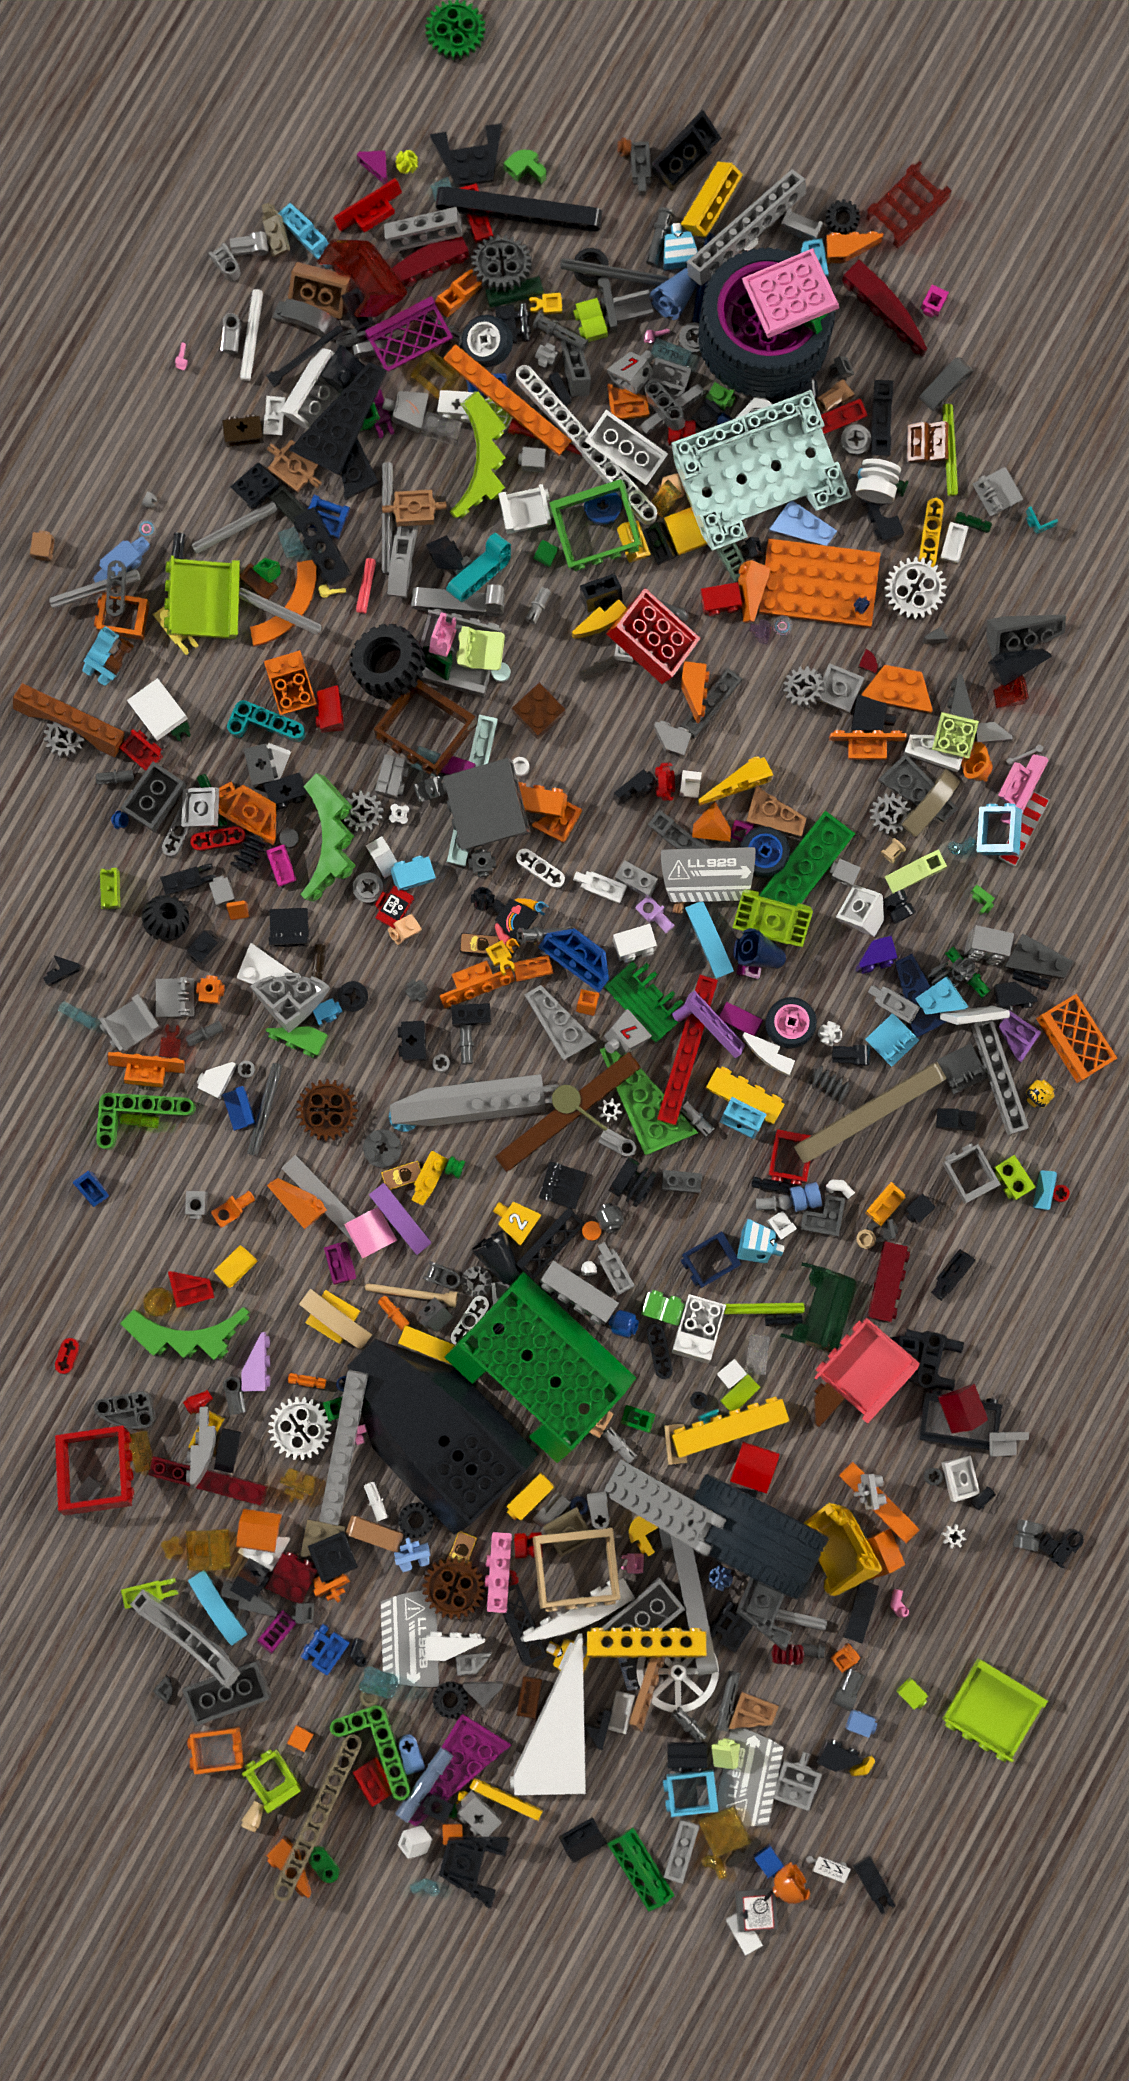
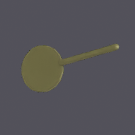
M562 1085L554 1091L552 1103L557 1111L571 1113L577 1109L604 1131L607 1130V1127L579 1107L581 1097L575 1087Z

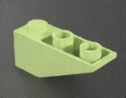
M936 850L885 876V879L893 894L945 870L947 865L940 851Z

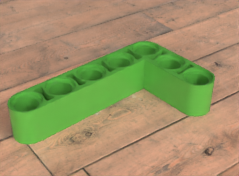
M105 1093L100 1097L97 1144L106 1150L114 1148L117 1141L119 1112L191 1116L196 1110V1105L192 1100L181 1097ZM112 1097L114 1104L111 1107H106L105 1100ZM131 1098L133 1106L127 1109L124 1106V1102L126 1099ZM146 1100H151L153 1104L149 1110H145L143 1107ZM165 1101H170L172 1104L171 1109L168 1111H164L162 1108ZM185 1102L191 1104V1109L188 1112H183L181 1109ZM111 1116L113 1122L110 1126L106 1127L103 1121L106 1117ZM109 1135L111 1143L104 1146L102 1138Z
M376 1705L335 1719L330 1725V1731L337 1737L371 1727L392 1795L397 1800L406 1799L411 1792V1787L385 1708ZM374 1709H379L382 1712V1717L379 1720H375L372 1717ZM356 1715L363 1718V1724L360 1727L353 1723ZM337 1722H342L345 1726L342 1733H338L335 1730ZM380 1728H385L388 1731L386 1739H381L378 1736ZM386 1747L393 1748L394 1756L392 1758H387L384 1755ZM393 1766L399 1767L401 1772L399 1777L391 1775L390 1770ZM399 1785L406 1787L407 1793L405 1796L397 1794L396 1789Z

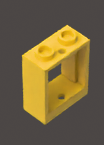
M540 1472L507 1504V1513L514 1520L518 1518L521 1521L554 1488V1485Z

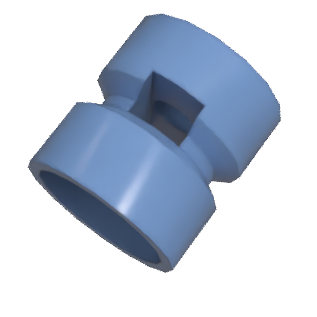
M817 1182L806 1184L805 1188L801 1186L790 1188L795 1212L806 1210L807 1206L811 1209L822 1206Z

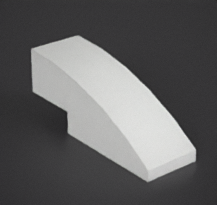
M744 1032L742 1039L759 1059L774 1070L786 1076L790 1075L795 1060L777 1054L780 1046Z

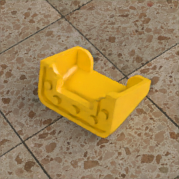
M828 1503L804 1522L805 1525L829 1538L818 1560L827 1576L823 1586L827 1594L837 1596L882 1571L878 1559L848 1508Z

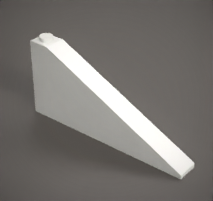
M582 1634L577 1635L514 1769V1776H510V1788L514 1789V1795L585 1794Z

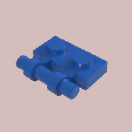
M322 1624L319 1630L316 1629L314 1632L315 1636L310 1643L305 1645L303 1648L304 1652L300 1657L306 1661L310 1655L315 1657L311 1665L327 1676L350 1642L336 1632H333L329 1638L325 1635L329 1627ZM320 1641H323L326 1644L324 1645L322 1650L318 1652L315 1648L317 1647Z

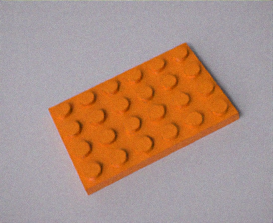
M768 538L765 566L771 568L760 602L759 614L871 628L881 553ZM866 596L867 600L870 601L869 607L863 614L856 613L853 606L859 597L864 598Z

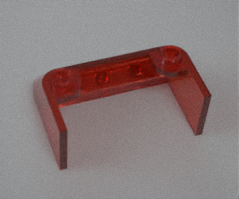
M332 239L317 260L318 264L332 265L335 268V272L341 276H351L366 297L354 313L356 317H377L402 301L407 294L406 288L378 249L369 241Z

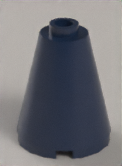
M749 928L744 930L740 939L737 938L733 949L734 958L738 960L740 965L779 969L786 961L785 952L757 929Z

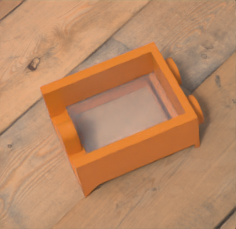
M240 1726L192 1732L190 1738L187 1739L188 1749L192 1751L190 1768L191 1770L194 1769V1775L241 1769L244 1766Z

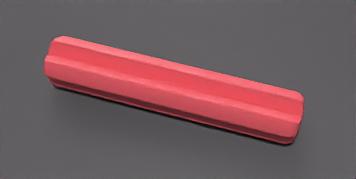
M372 558L366 559L356 606V612L365 614L367 611L376 560Z

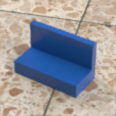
M244 1086L222 1094L234 1131L256 1123Z

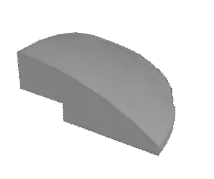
M285 973L284 976L276 978L268 976L250 986L265 1008L288 1033L313 1012L330 990V987L320 979L313 976L311 978L303 977L299 973Z

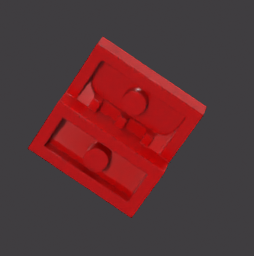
M742 1442L730 1482L767 1494L780 1454Z

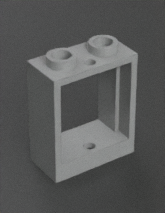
M971 1143L963 1147L962 1153L956 1155L954 1152L946 1156V1161L942 1163L964 1204L1000 1185L979 1144L973 1146ZM974 1152L990 1181L966 1194L950 1164Z

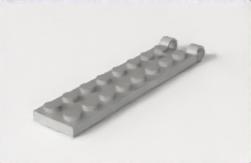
M621 1459L604 1490L610 1499L708 1556L712 1546L703 1541L711 1525L713 1524L722 1529L726 1521L723 1517Z

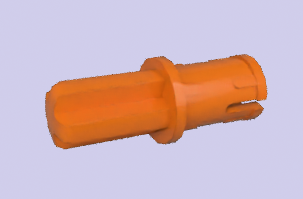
M387 1296L379 1299L378 1304L388 1314L387 1318H391L401 1331L404 1330L405 1325H410V1322L400 1312V1308H396Z

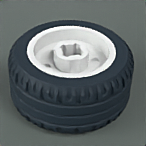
M477 316L468 322L463 330L461 339L463 351L481 366L492 367L501 364L512 350V332L504 321L495 316Z

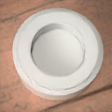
M523 757L513 759L516 776H525L529 772V762Z

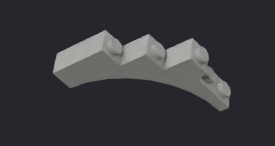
M142 1589L130 1604L139 1615L160 1628L191 1653L226 1688L229 1689L241 1674L229 1660L228 1654L220 1646L207 1639L197 1627L184 1620L174 1608Z

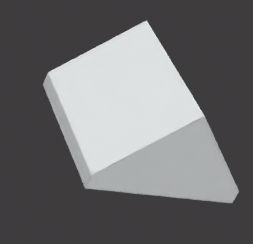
M971 1456L941 1462L951 1501L957 1502L980 1494Z

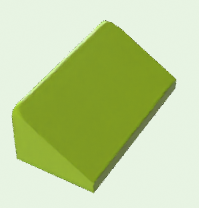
M747 1374L720 1402L729 1411L741 1408L761 1387Z

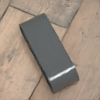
M658 381L648 382L645 385L648 403L670 429L675 431L682 429L685 425V419L681 407Z

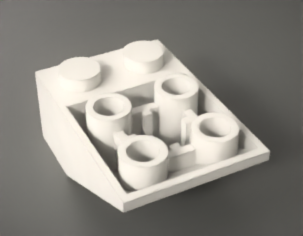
M689 1294L671 1353L709 1364L726 1305Z

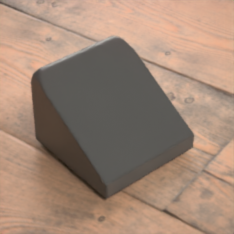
M938 627L924 637L923 643H946L948 637L942 628Z

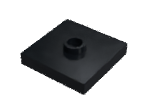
M344 1531L308 1546L322 1583L358 1568Z

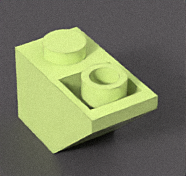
M723 1738V1740H718L717 1743L712 1744L714 1767L738 1768L740 1744L735 1743V1740L730 1738Z

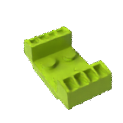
M748 889L742 892L732 928L741 931L749 928L757 929L769 940L803 947L813 913L810 906L797 903V906L760 897L758 896L759 892Z

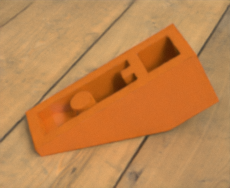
M753 560L744 562L739 569L740 576L738 581L744 623L754 622L771 568Z
M279 1178L267 1185L304 1229L312 1225L327 1211L323 1202L317 1199L315 1195Z

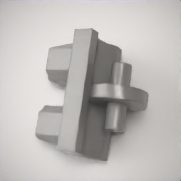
M874 1474L860 1475L859 1491L853 1492V1495L860 1497V1503H865L866 1510L879 1509V1506L887 1503L885 1494H877L876 1487L883 1486V1476Z

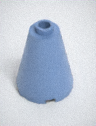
M687 268L683 269L651 291L649 297L653 299V307L666 318L671 316L673 317L672 320L678 319L689 301L697 282L688 276Z

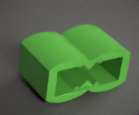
M652 1290V1293L647 1292L640 1315L678 1326L685 1304L681 1303V1298L671 1296L670 1299L665 1298L662 1292Z

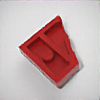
M173 1271L168 1272L177 1308L215 1298L210 1279Z

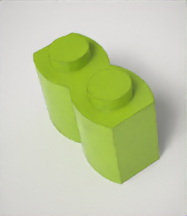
M594 298L577 303L576 310H573L575 320L580 321L581 327L578 328L580 336L587 339L588 342L608 337V331L598 299Z

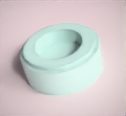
M502 662L500 670H491L493 679L498 682L508 680L510 677L509 666Z

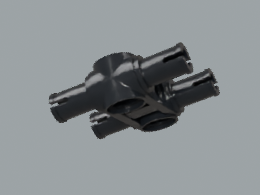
M906 1329L905 1337L918 1338L919 1344L922 1346L918 1361L920 1365L907 1381L912 1382L915 1386L932 1390L940 1388L953 1391L956 1380L940 1377L938 1374L942 1352L949 1350L961 1354L964 1342L948 1339L944 1334L926 1330L922 1333ZM933 1335L939 1340L938 1345L935 1347L929 1343V1339ZM925 1373L930 1376V1382L926 1385L921 1382V1376Z

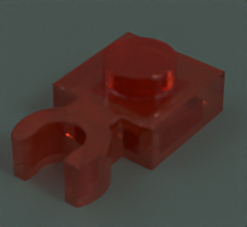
M166 1024L165 1032L167 1038L161 1037L159 1057L179 1059L181 1039H176V1036L180 1033V1027L176 1025L175 1032H170V1025Z

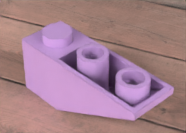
M261 1332L242 1370V1391H267V1387H270V1375H267V1367H270V1355L266 1354V1348H270V1337L266 1336V1332Z

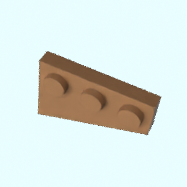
M756 785L746 823L760 827H772L782 833L801 838L806 817L789 806L784 805L777 798L769 795Z

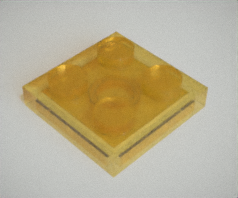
M735 1805L701 1818L698 1821L714 1857L751 1843Z

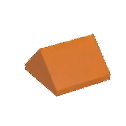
M243 1509L239 1520L236 1547L275 1553L282 1514Z
M890 1528L866 1538L882 1567V1571L869 1580L890 1574L905 1565Z

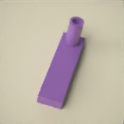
M695 990L688 995L685 1005L673 1012V1017L677 1022L682 1021L693 1013L734 1058L741 1055L745 1044Z

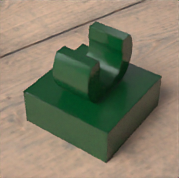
M185 720L171 731L173 736L176 735L178 741H181L180 733L185 732L188 737L191 736L188 721Z

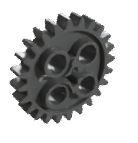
M499 234L495 240L491 236L489 242L483 239V245L477 244V250H473V256H471V269H473V276H477V282L482 280V286L489 284V290L493 286L496 287V292L499 291L500 287L503 288L504 292H506V287L513 290L514 284L520 287V281L526 282V277L530 276V270L532 269L530 251L526 250V245L521 246V240L514 242V236L510 240L507 239V235H504V238L501 239ZM499 249L502 251L504 277L501 276Z

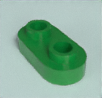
M315 1846L309 1856V1864L323 1882H335L339 1876L337 1864L323 1847ZM319 1854L321 1859L315 1860L314 1855ZM331 1870L333 1875L329 1877L325 1872Z

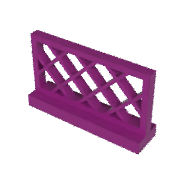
M432 296L365 330L368 341L371 343L383 368L388 372L453 339ZM432 311L437 316L435 324L425 321L426 315ZM417 321L421 323L419 332L408 329L411 322ZM423 324L434 327L431 336L421 333ZM436 328L444 330L447 336L443 339L435 338ZM397 329L404 331L402 341L392 338L393 331ZM407 332L417 335L415 345L404 342ZM419 337L430 339L429 345L425 348L417 346ZM380 338L388 340L386 349L378 348L374 341ZM390 341L401 344L398 354L388 351ZM403 345L414 348L412 355L408 357L400 355ZM386 354L397 357L395 364L387 366L385 363Z

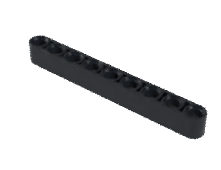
M439 187L437 189L435 207L440 211L457 207L460 214L597 232L601 229L602 210L596 207L452 187Z

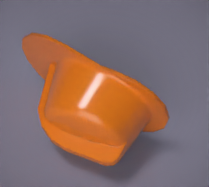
M973 742L970 757H963L961 766L966 778L987 782L988 776L993 770V764L990 761L987 748L981 742Z

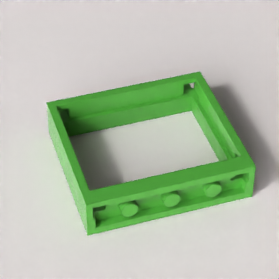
M622 479L549 502L566 561L571 570L580 571L585 569V565L591 563L593 566L603 563V559H617L621 557L622 553L628 552V554L638 552L640 547H643L626 486ZM620 491L635 542L575 561L560 510Z

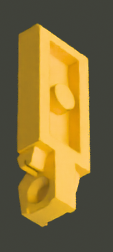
M434 1151L430 1152L414 1183L416 1187L411 1199L412 1201L422 1206L432 1194L449 1159Z

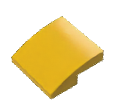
M691 507L664 517V522L678 555L707 545Z
M327 1290L322 1294V1297L355 1322L361 1312L360 1310ZM310 1314L305 1322L339 1344L344 1340V1338L312 1314Z

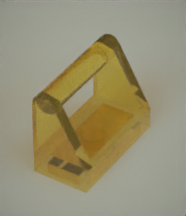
M429 351L424 354L410 376L439 400L440 391L419 372L428 363L447 379L440 389L446 391L457 381L460 374L443 361L434 351Z

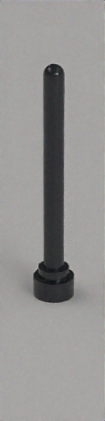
M338 325L279 371L275 370L266 375L268 380L274 387H277L281 384L280 381L283 380V376L343 331V327Z

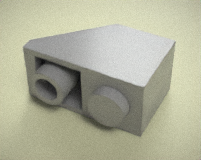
M665 721L655 722L654 730L665 752L684 758L691 738V733H688L689 730L683 727L676 729Z

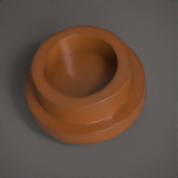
M622 137L621 141H618L617 151L621 157L631 153V140L626 139V137Z

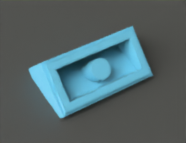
M1044 1170L1039 1172L1033 1208L1046 1211L1051 1208L1057 1172Z

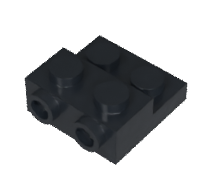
M641 770L614 792L613 800L619 805L621 802L623 804L628 802L632 798V794L637 799L641 796L645 798L652 792L651 789L655 784L656 778L650 771Z

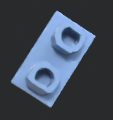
M406 1538V1544L400 1546L401 1551L398 1553L394 1552L396 1565L400 1566L402 1572L412 1569L411 1561L418 1559L419 1565L422 1567L430 1564L428 1543L421 1545L419 1541L411 1543L410 1538Z

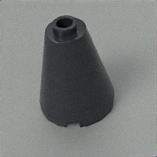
M499 1230L491 1234L492 1237L484 1238L472 1248V1251L503 1284L508 1283V1285H511L518 1278L520 1272L516 1265L507 1234L504 1230Z

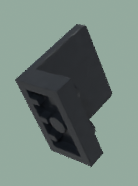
M307 908L270 909L269 945L271 948L309 946Z

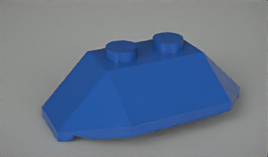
M575 928L547 933L538 946L539 949L598 993L601 992L609 980L605 951Z

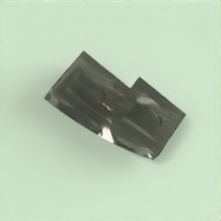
M753 1835L743 1850L736 1846L726 1859L725 1865L730 1868L745 1860L758 1848L761 1840Z

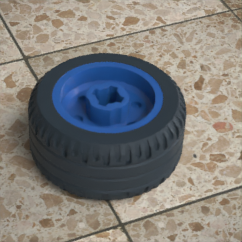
M764 826L751 830L743 838L740 848L755 847L753 876L758 878L773 877L783 870L789 860L790 847L787 839L780 831L772 827ZM762 849L768 852L766 856L765 854L761 853Z

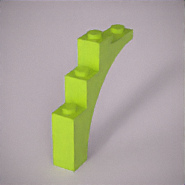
M479 391L472 393L460 403L468 415L474 430L476 463L468 489L460 501L449 511L454 518H462L468 514V508L473 504L474 506L480 504L484 500L483 496L487 500L492 498L496 500L499 498L498 493H502L501 491L505 488L492 469L497 470L502 466V461L506 457L492 439L497 440L504 434L502 431L506 427Z

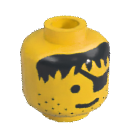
M1044 1079L1042 1081L1036 1080L1026 1090V1095L1029 1097L1027 1102L1034 1108L1036 1106L1044 1108L1054 1098L1053 1091L1055 1089Z

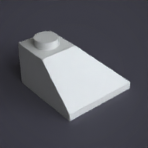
M854 884L836 918L860 932L875 937L884 921L883 895Z

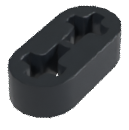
M559 373L550 374L549 380L558 399L565 407L572 404Z

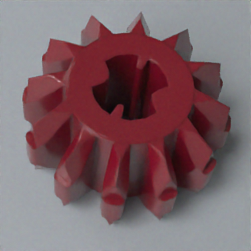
M774 1644L771 1652L772 1662L787 1665L802 1664L804 1658L803 1646L788 1644L786 1651Z

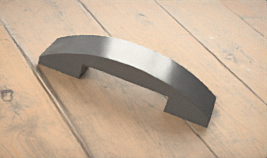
M661 810L648 823L652 830L676 849L710 848L705 843L703 844L696 838H692L691 834L677 825L673 819Z

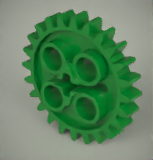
M448 0L447 5L442 1L441 8L435 5L436 12L430 11L431 17H427L428 24L425 25V30H427L426 37L429 38L428 44H433L432 50L438 49V55L444 52L446 59L449 55H452L453 60L456 55L459 56L460 60L462 59V54L469 57V51L476 53L475 46L481 47L480 41H484L482 34H485V28H483L485 27V21H481L483 15L478 14V8L472 10L473 4L470 3L466 6V0L462 4H459V0H456L455 3ZM450 15L457 16L455 19L449 18ZM465 25H472V26H473V27L470 28V29L464 28ZM444 29L447 32L440 34L438 31ZM457 39L462 41L459 44L454 43Z

